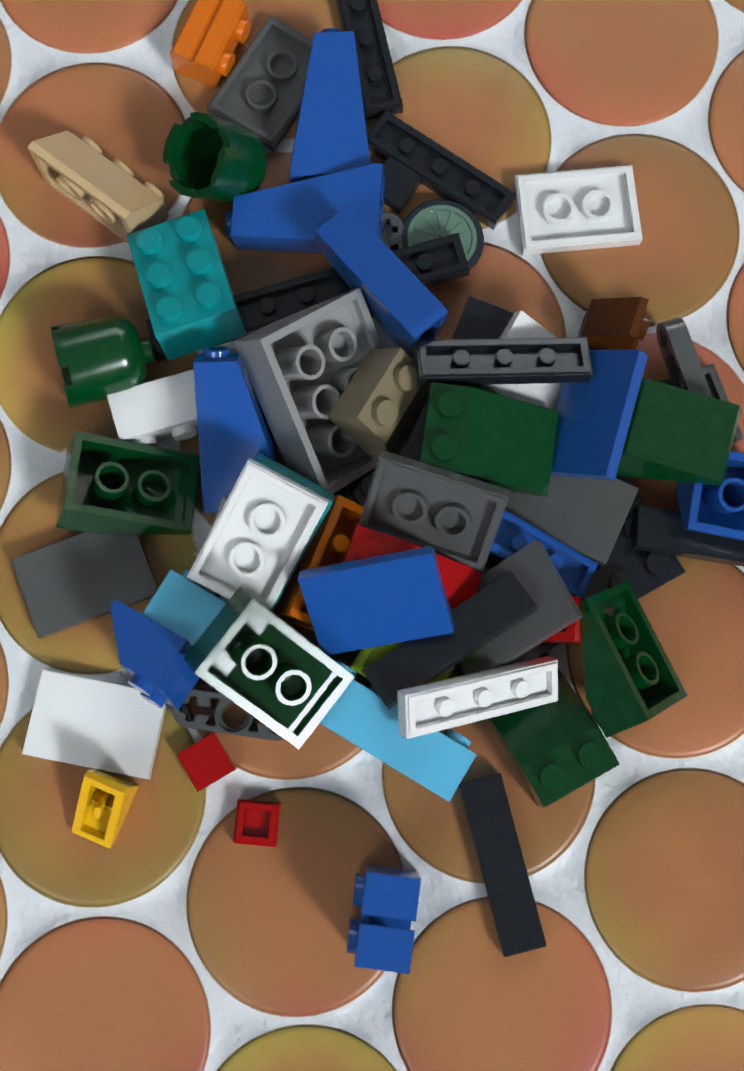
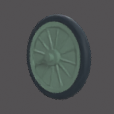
M450 200L425 202L414 208L403 222V248L459 233L470 270L481 257L484 247V235L480 222L468 208Z

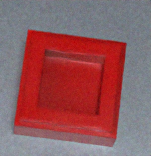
M216 732L176 754L197 792L236 770Z
M238 799L233 843L277 847L281 803Z

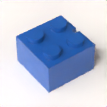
M366 864L365 874L356 873L353 906H360L359 919L350 918L346 951L347 953H354V967L410 974L415 930L410 928L411 921L416 922L421 878L417 871Z

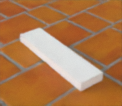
M545 656L398 690L399 734L409 739L558 701V660L551 656Z

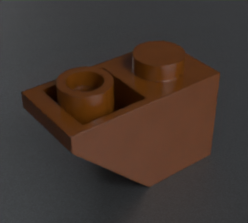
M643 297L592 299L585 312L578 337H587L589 350H636L639 340L644 339L651 320V316L645 314L649 299Z

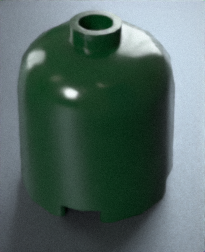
M200 112L190 113L191 117L187 118L181 125L175 123L172 126L165 141L163 163L169 164L170 175L173 181L169 180V183L180 195L233 203L235 196L255 192L260 189L266 176L267 158L266 151L259 137L244 126Z
M107 317L51 326V334L58 365L62 370L69 408L108 399L107 395L144 384L147 376L146 363L154 361L149 338H140L136 326L129 320L122 317Z

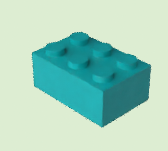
M205 209L126 235L153 331L168 361L246 335L219 246Z

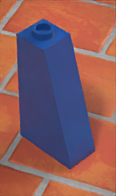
M327 28L321 32L314 33L287 184L371 164L354 31Z
M369 164L235 196L233 198L232 211L226 212V235H230L237 250L322 254L315 245V230L318 229L316 227L317 223L329 212L336 210L339 213L349 206L380 238L385 190L383 164Z
M349 206L339 213L336 210L329 212L317 223L316 227L318 229L315 230V245L351 290L355 288L361 289L369 312L398 348L401 347L412 357L415 354L416 340H434L441 334L448 314L447 309Z
M226 346L204 348V353L197 354L193 362L204 513L218 511L223 496L229 497L249 458L254 460L258 452L280 464L255 391L239 353H230V348Z

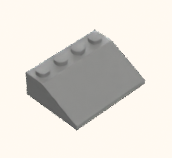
M360 288L352 289L270 323L234 342L288 469L335 493L375 468L377 462L328 418V415L370 349H383ZM414 428L411 429L397 454L402 452L405 444L409 442Z

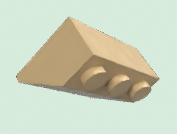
M67 130L34 140L27 147L43 178L50 187L127 243L126 235L163 223L169 217L164 203L165 196L157 187L149 182L143 185L133 178V172L118 159L111 162L102 155L103 152L100 147L86 136L80 139Z

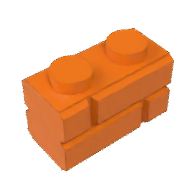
M243 0L195 1L170 51L172 64L177 73L191 79L195 78L198 82L213 88L217 87L222 75L225 77L229 76L235 62V48L238 42L241 44L246 42L251 30V21L248 20L247 8Z

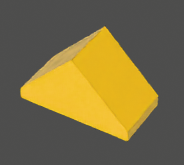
M87 770L83 777L71 832L111 849L139 785L103 770Z

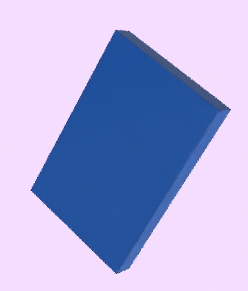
M589 350L593 372L590 382L561 384L554 409L559 411L551 476L615 481L648 355L641 350Z
M433 546L303 570L299 573L298 582L319 647L327 655L454 633V622Z

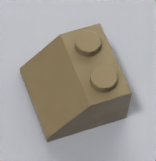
M401 347L370 349L328 415V418L377 462L381 450L397 454L419 418L428 396V386H418L416 362Z

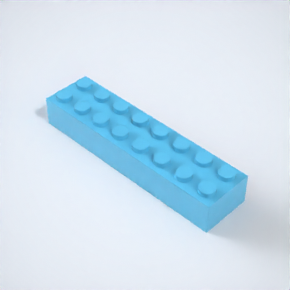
M187 569L182 576L170 570L146 607L143 615L187 639L193 646L230 599L222 595L218 598L210 593L212 590L187 578L190 572ZM335 659L337 663L353 674L355 678L320 721V724L450 802L477 755L468 749L471 741L450 728L448 730L445 729L443 734L437 731L406 739L399 734L398 706L388 710L372 685L368 689L356 682L357 672Z

